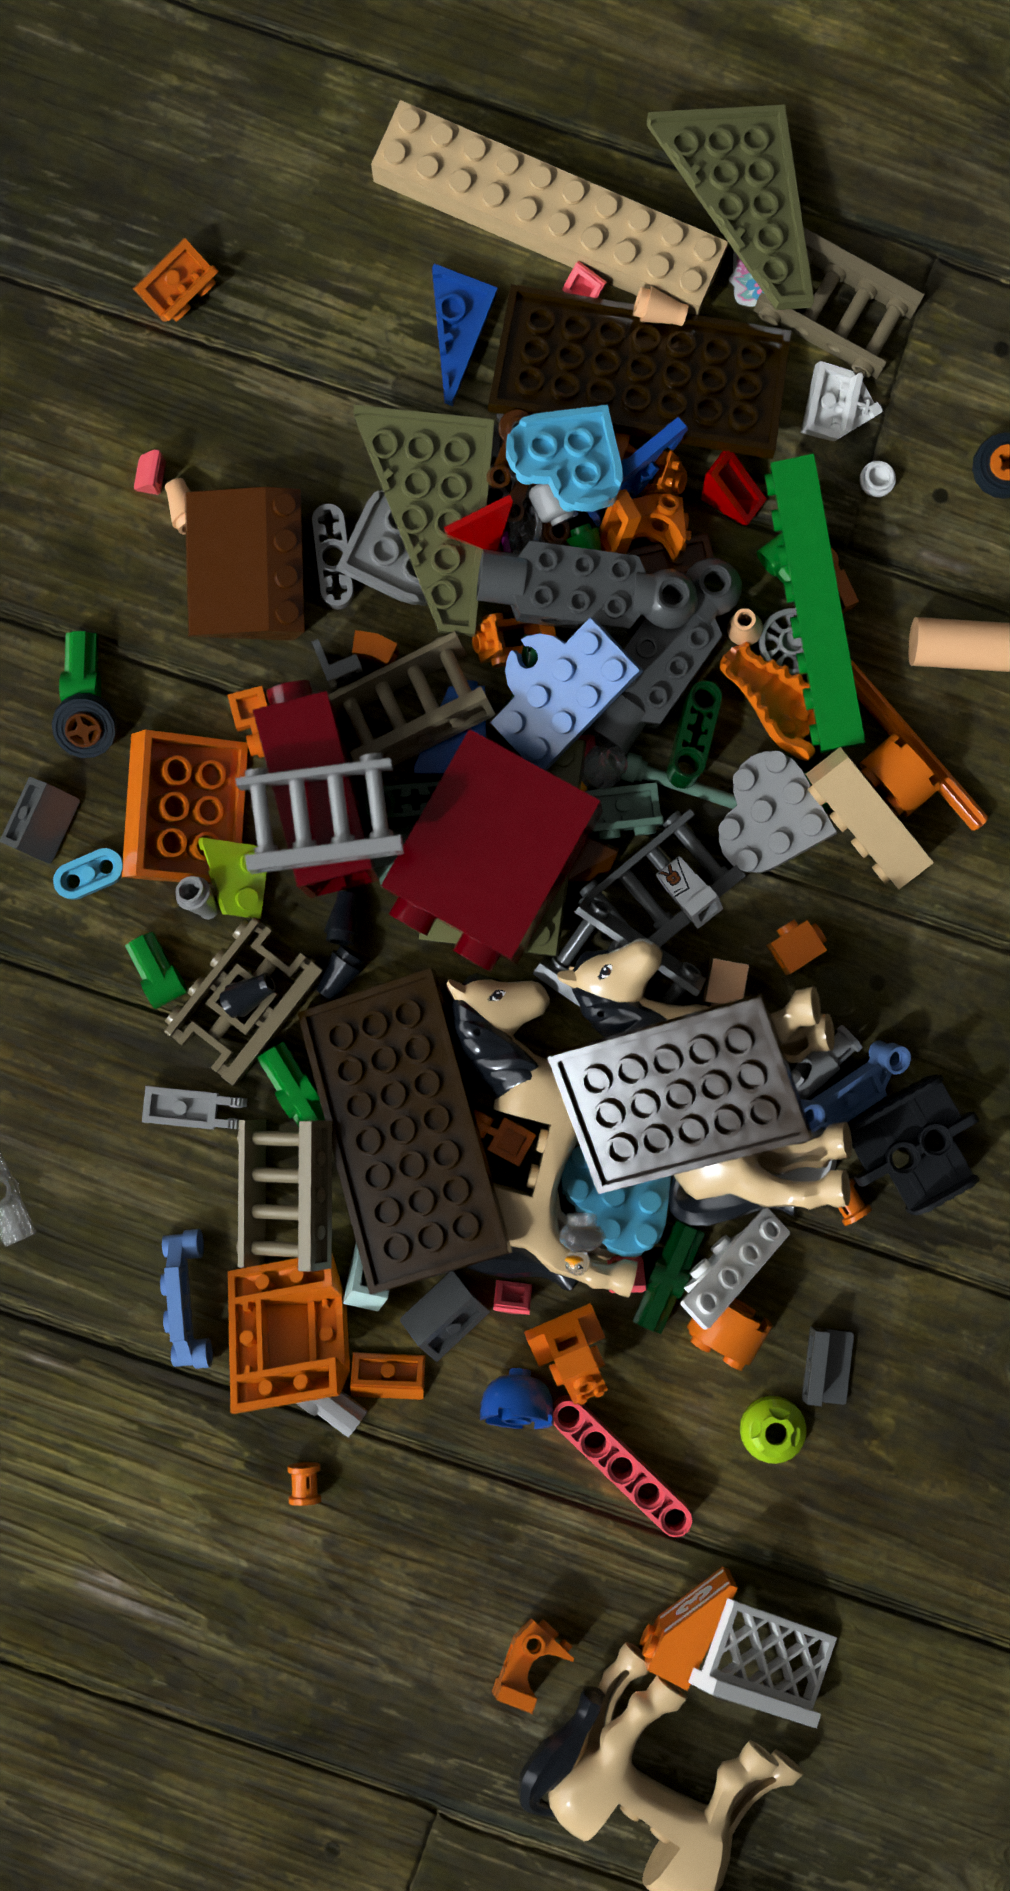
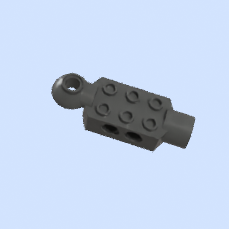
M529 541L521 554L483 549L478 574L476 600L510 605L518 622L578 630L591 617L595 618L609 634L624 636L640 615H644L651 623L665 629L678 628L688 623L694 616L698 606V591L693 581L685 573L675 569H660L652 574H646L637 555ZM664 589H671L677 594V605H670L664 601L662 597Z
M705 558L697 561L688 569L686 575L693 581L698 591V606L694 616L688 623L678 628L665 629L654 625L646 618L624 648L628 655L644 671L587 729L603 745L625 756L644 729L658 730L722 637L715 617L729 612L737 605L742 594V581L739 573L729 562L720 558ZM708 578H716L721 582L722 590L711 592L705 587L704 581ZM662 594L667 604H678L677 595Z

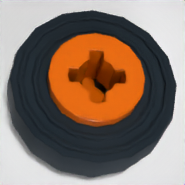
M1010 433L991 436L979 446L973 457L972 472L975 482L983 492L995 498H1010Z

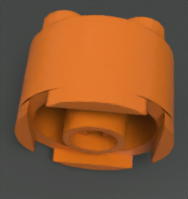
M892 734L859 763L862 768L860 772L873 788L877 787L885 796L883 800L896 816L903 814L908 817L941 788V784L939 781L934 784L930 782L929 778L934 775L931 769L907 743L900 748L895 743L900 737Z
M735 1298L710 1328L704 1330L691 1318L687 1329L689 1334L693 1336L690 1340L693 1345L708 1353L711 1349H714L724 1355L723 1361L742 1371L745 1365H751L773 1325L765 1317L760 1323L753 1317L756 1310Z

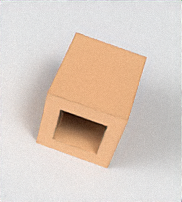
M714 958L709 960L702 1002L711 1004L710 1007L742 999L744 997L749 965Z

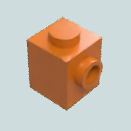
M793 919L776 930L780 937L766 945L785 975L795 972L827 951L823 945L827 940L822 930L816 923L810 925L808 920L798 924Z

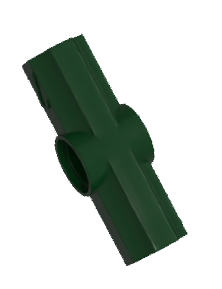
M675 1220L661 1254L656 1256L646 1278V1291H644L634 1314L633 1322L648 1330L662 1334L676 1299L681 1298L685 1291L684 1287L690 1279V1271L692 1270L690 1267L704 1237V1232Z

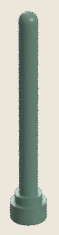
M628 752L619 778L621 780L634 783V781L642 782L644 779L731 809L737 806L735 796L732 793L698 782L690 788H677L669 782L667 772L647 766L648 762L642 760V756Z

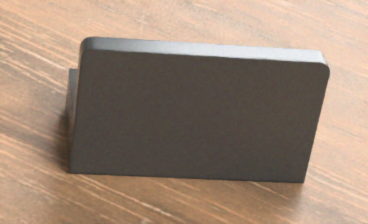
M319 639L311 641L332 692L365 676L357 654L329 665Z
M29 776L0 838V842L48 864L52 863L77 810L80 799Z
M451 1271L400 1318V1322L418 1347L438 1362L484 1319L490 1311L468 1290L461 1279Z
M810 1326L802 1400L807 1405L822 1407V1402L846 1404L854 1334L851 1331Z

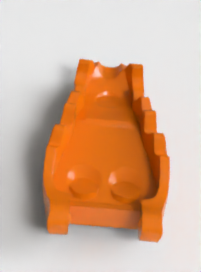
M748 642L732 647L722 657L720 670L743 692L773 741L792 756L808 761L815 754L814 746L807 741L811 737L809 725L815 724L813 709L806 710L802 689L809 688L808 683L803 680V676L800 674L791 675L787 665L779 666L774 659L767 662L764 661L761 656L751 651L750 643Z

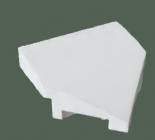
M823 361L815 364L800 433L836 441L882 413L883 410L878 402L874 403L863 383L864 376L862 372L855 375L851 370Z

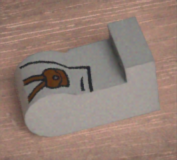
M680 856L656 873L660 883L697 929L723 909L718 895L692 871Z

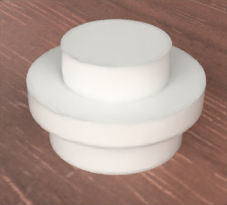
M883 461L868 463L860 474L861 488L872 497L887 495L893 489L896 482L893 468Z

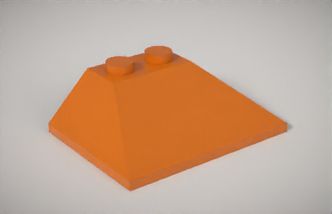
M333 1254L331 1269L312 1272L298 1271V1258L228 1271L231 1413L237 1414L340 1395L350 1372L347 1305L343 1304L345 1294Z

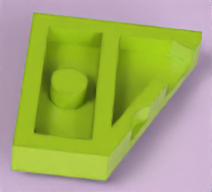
M204 837L199 838L198 844L200 850L204 851L210 869L208 874L212 885L217 890V900L222 914L261 919L267 872L251 874L247 871L245 855L255 854L254 848L258 846Z

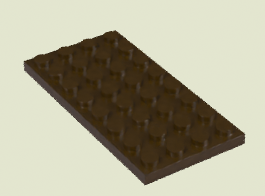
M511 284L488 403V412L505 414L511 410L518 409L533 415L536 413L608 405L614 433L652 439L679 417L688 428L679 444L773 459L776 451L791 338L790 330L688 313L683 326L640 322L639 317L633 316L634 304Z
M429 968L298 1012L325 1120H332V1149L369 1294H379L512 1253L436 971Z

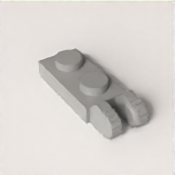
M145 1086L142 1122L213 1130L216 1127L239 1129L240 1119L217 1118L218 1104L229 1105L233 1108L247 1107V1098L219 1096V1093Z

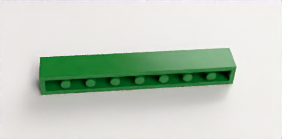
M814 454L770 462L771 473L765 474V482L768 496L775 495L777 509L771 510L774 532H782L784 545L777 546L781 568L788 566L790 581L783 582L787 603L794 602L796 616L790 617L793 639L800 638L803 652L796 653L799 674H807L809 688L802 690L806 710L813 709L815 724L809 725L811 742L813 746L819 745L821 753L835 751L839 747L846 749L862 746L865 744L815 456Z

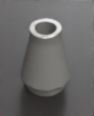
M189 876L178 883L176 887V900L180 907L198 914L207 920L214 918L218 914L219 904L215 900L210 886L205 879Z

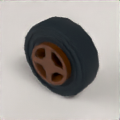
M90 693L74 694L64 699L56 708L52 719L53 736L59 746L70 755L80 758H93L106 752L114 743L118 731L117 716L111 705L100 696ZM83 719H85L86 721H88V722H90V723L92 722V724H88V723L84 722Z

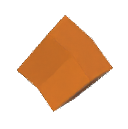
M355 630L352 654H357L359 662L372 663L382 668L396 661L400 653L396 642L378 633Z

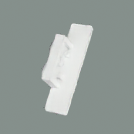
M769 1208L762 1209L742 1232L731 1238L724 1235L711 1247L710 1250L714 1254L709 1260L706 1258L701 1260L690 1271V1275L693 1278L684 1287L688 1294L681 1301V1306L704 1330L710 1328L790 1235V1231Z

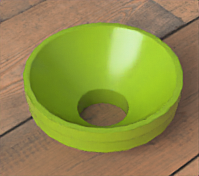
M780 1396L761 1397L752 1402L742 1415L740 1421L741 1440L748 1452L758 1460L773 1464L783 1463L792 1459L803 1447L806 1439L805 1419L796 1405L788 1399ZM780 1423L785 1426L786 1437L781 1443L773 1444L766 1440L765 1432L770 1424Z

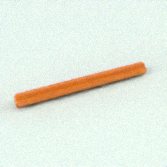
M851 660L858 700L889 736L896 734L900 737L895 741L900 748L907 743L934 773L929 778L930 782L934 784L939 781L941 788L938 792L969 828L975 831L982 827L988 821L986 813Z

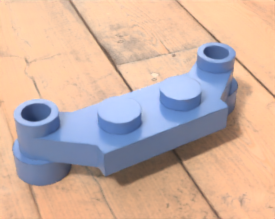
M875 1041L869 1048L870 1058L866 1064L812 1100L800 1099L811 1131L815 1132L821 1127L825 1130L832 1123L849 1122L886 1097L885 1089L891 1075L903 1073L910 1064L911 1056L908 1049L896 1043Z
M200 1229L184 1230L183 1234L164 1235L162 1237V1252L164 1257H167L164 1274L160 1277V1289L162 1295L167 1298V1311H164L163 1325L165 1332L170 1335V1342L173 1343L171 1347L173 1367L193 1365L195 1369L211 1368L213 1363L211 1340L209 1338L194 1339L188 1275V1259L203 1257L204 1240L202 1231Z

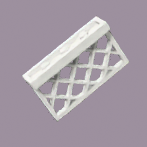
M727 1598L703 1670L693 1668L689 1683L713 1696L817 1729L821 1713L813 1710L837 1637ZM737 1611H740L743 1614L745 1626L734 1633L732 1625ZM768 1622L771 1634L760 1642L757 1629ZM794 1631L797 1643L786 1650L783 1638ZM749 1636L752 1648L743 1655H740L737 1643ZM819 1639L822 1640L818 1654L811 1659L808 1647ZM775 1645L778 1657L767 1664L763 1652ZM730 1650L733 1662L722 1670L717 1669L722 1654ZM800 1654L803 1666L792 1673L789 1661ZM756 1659L759 1670L747 1678L744 1666ZM779 1668H782L784 1679L773 1687L770 1675ZM807 1676L808 1683L802 1697L799 1696L796 1683Z

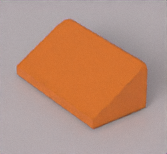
M353 1352L350 1384L351 1396L424 1399L426 1355Z

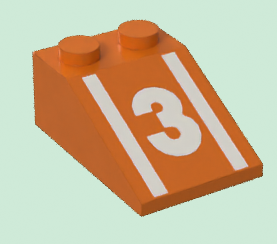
M721 1567L658 1615L654 1625L648 1624L640 1639V1645L643 1646L642 1655L647 1671L688 1691L691 1685L689 1679L693 1668L699 1669L716 1633L727 1598L733 1599L738 1589L729 1569Z

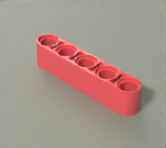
M570 1395L560 1396L553 1403V1423L557 1430L665 1534L671 1537H680L688 1533L692 1526V1516L685 1501L584 1404L579 1405L577 1403L574 1405ZM573 1406L578 1410V1416L573 1422L566 1423L559 1419L558 1413L563 1407ZM595 1431L602 1433L605 1439L601 1446L591 1448L585 1444V1438L589 1433ZM620 1457L627 1458L631 1461V1466L625 1473H616L611 1469L614 1460ZM652 1483L657 1486V1492L652 1498L645 1499L638 1495V1490L643 1484ZM671 1509H680L684 1512L682 1520L677 1524H669L665 1521V1515Z

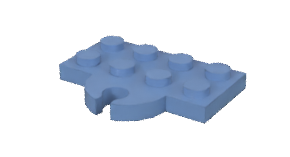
M590 617L567 642L557 636L541 633L521 639L524 646L534 648L538 654L537 663L531 668H527L524 665L522 655L515 650H511L507 657L505 667L506 680L515 697L490 723L523 759L545 771L560 758L644 671L595 618Z

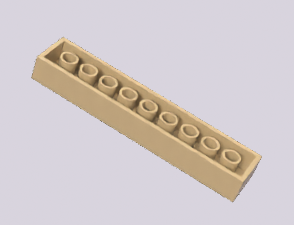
M402 100L398 103L371 163L373 181L377 184L571 268H574L576 262L580 261L608 284L636 296L641 287L649 289L650 286H653L677 301L687 304L689 306L688 314L699 315L724 259L728 245L726 240Z

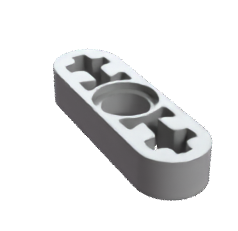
M323 504L314 511L312 516L320 591L327 606L337 610L344 609L350 605L354 597L352 578L347 575H341V572L336 570L337 565H327L323 561V554L327 549L333 547L344 552L348 544L346 522L343 512L339 507L333 504ZM326 514H332L335 520L339 519V522L333 523V534L335 538L342 536V540L328 539L325 525L319 524V522L325 520ZM321 538L327 539V540H325V541H323V542L320 543V539H321ZM325 573L338 574L341 588L347 589V592L341 594L340 600H335L332 594H327L328 591L333 590L334 586L332 576L330 575L325 578Z

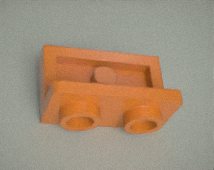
M184 238L133 289L163 322L169 321L172 318L177 322L190 310L191 306L188 302L197 293L202 297L216 284L213 277L219 271L215 266H210L188 240Z

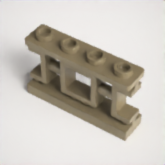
M255 917L250 922L246 919L242 921L232 935L236 939L228 950L222 948L215 955L210 963L213 969L205 979L200 976L187 992L191 998L183 1008L177 1005L165 1020L169 1026L164 1033L174 1038L180 1045L185 1046L196 1033L222 1053L211 1069L219 1073L232 1086L238 1085L256 1062L257 1057L263 1053L324 974L323 969L302 953L297 956L289 967L267 950L263 945L274 931ZM258 933L259 936L252 943L251 947L264 956L265 959L257 970L251 974L240 964H236L229 974L226 973L227 969L252 937ZM278 967L289 977L293 978L301 967L304 969L274 1009L270 1006L279 996L276 992L261 1002L246 1023L237 1017H230L222 1005L219 1004L220 993L225 991L226 985L234 983L239 976H242L244 979H250L263 973L271 975ZM211 990L214 991L205 1004L221 1015L209 1031L195 1021H191L183 1031L181 1028L209 992ZM231 1025L235 1026L245 1035H248L255 1025H258L260 1028L231 1065L228 1066L226 1063L234 1054V1051L222 1043L220 1039Z

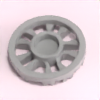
M795 608L783 609L770 616L763 625V632L759 639V650L764 661L772 660L771 657L778 651L783 654L776 661L779 666H782L785 658L789 657L792 659L793 669H789L791 675L799 674L796 653L803 652L800 638L793 639L790 617L796 615ZM785 616L788 628L781 629L775 620ZM768 628L778 632L780 636L776 637L768 633ZM765 641H774L777 643V648L767 651Z

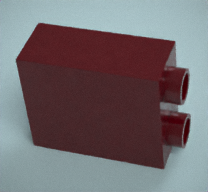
M309 680L291 681L268 689L266 693L269 706L253 709L269 774L349 763L340 721L327 691L313 693ZM354 776L343 777L350 835H354L355 841L369 839ZM328 780L304 782L311 838L316 840V846L332 844L331 838L335 837ZM289 785L273 786L272 789L288 850L293 849L296 835ZM373 858L293 869L297 887L310 898L379 881Z
M469 729L404 843V854L397 856L381 884L385 890L398 897L388 915L425 936H428L436 920L462 933L452 951L489 972H492L500 956L518 964L602 815L601 801Z

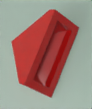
M722 451L705 475L701 500L742 525H748L767 500L733 452Z
M507 495L445 526L444 531L447 537L480 549L497 551L513 506L511 495Z

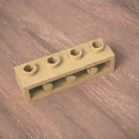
M841 747L805 774L812 783V786L807 790L820 806L827 802L834 810L829 815L842 832L846 829L852 832L855 838L850 842L863 858L869 854L876 861L872 869L885 884L891 880L898 889H901L934 863Z

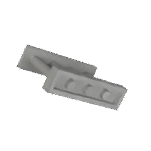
M373 753L360 756V762L270 774H268V769L259 768L245 771V777L235 778L236 786L241 791L251 789L258 847L254 848L255 854L245 855L247 871L251 874L404 854L401 835L393 836V830L388 829L381 772L393 771L391 758L383 759L382 753ZM366 774L373 832L370 833V839L355 841L354 835H350L343 777ZM328 780L335 837L331 838L332 844L316 846V840L311 838L304 782ZM289 785L296 842L293 843V849L278 851L277 845H273L266 787Z

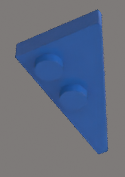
M433 264L432 274L444 402L453 406L498 294V288Z
M679 417L629 458L621 460L623 480L620 490L627 489L632 499L636 498L644 490L660 469L655 461L664 449L668 447L670 450H674L688 431L687 426ZM607 507L587 512L596 527L600 528Z

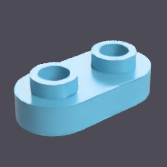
M108 848L98 849L60 866L56 870L53 878L54 888L59 895L71 900L81 899L117 883L122 878L123 858L120 854ZM106 861H111L113 864V870L109 874H104L101 870L102 864ZM77 875L80 879L79 886L70 888L68 884L69 879Z

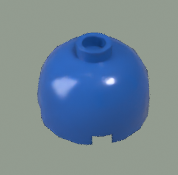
M512 1368L509 1369V1375L499 1376L487 1386L481 1401L480 1420L486 1419L485 1423L514 1429H523V1425H529L531 1422H534V1429L549 1428L553 1426V1398L549 1388L541 1380L531 1377L530 1370Z

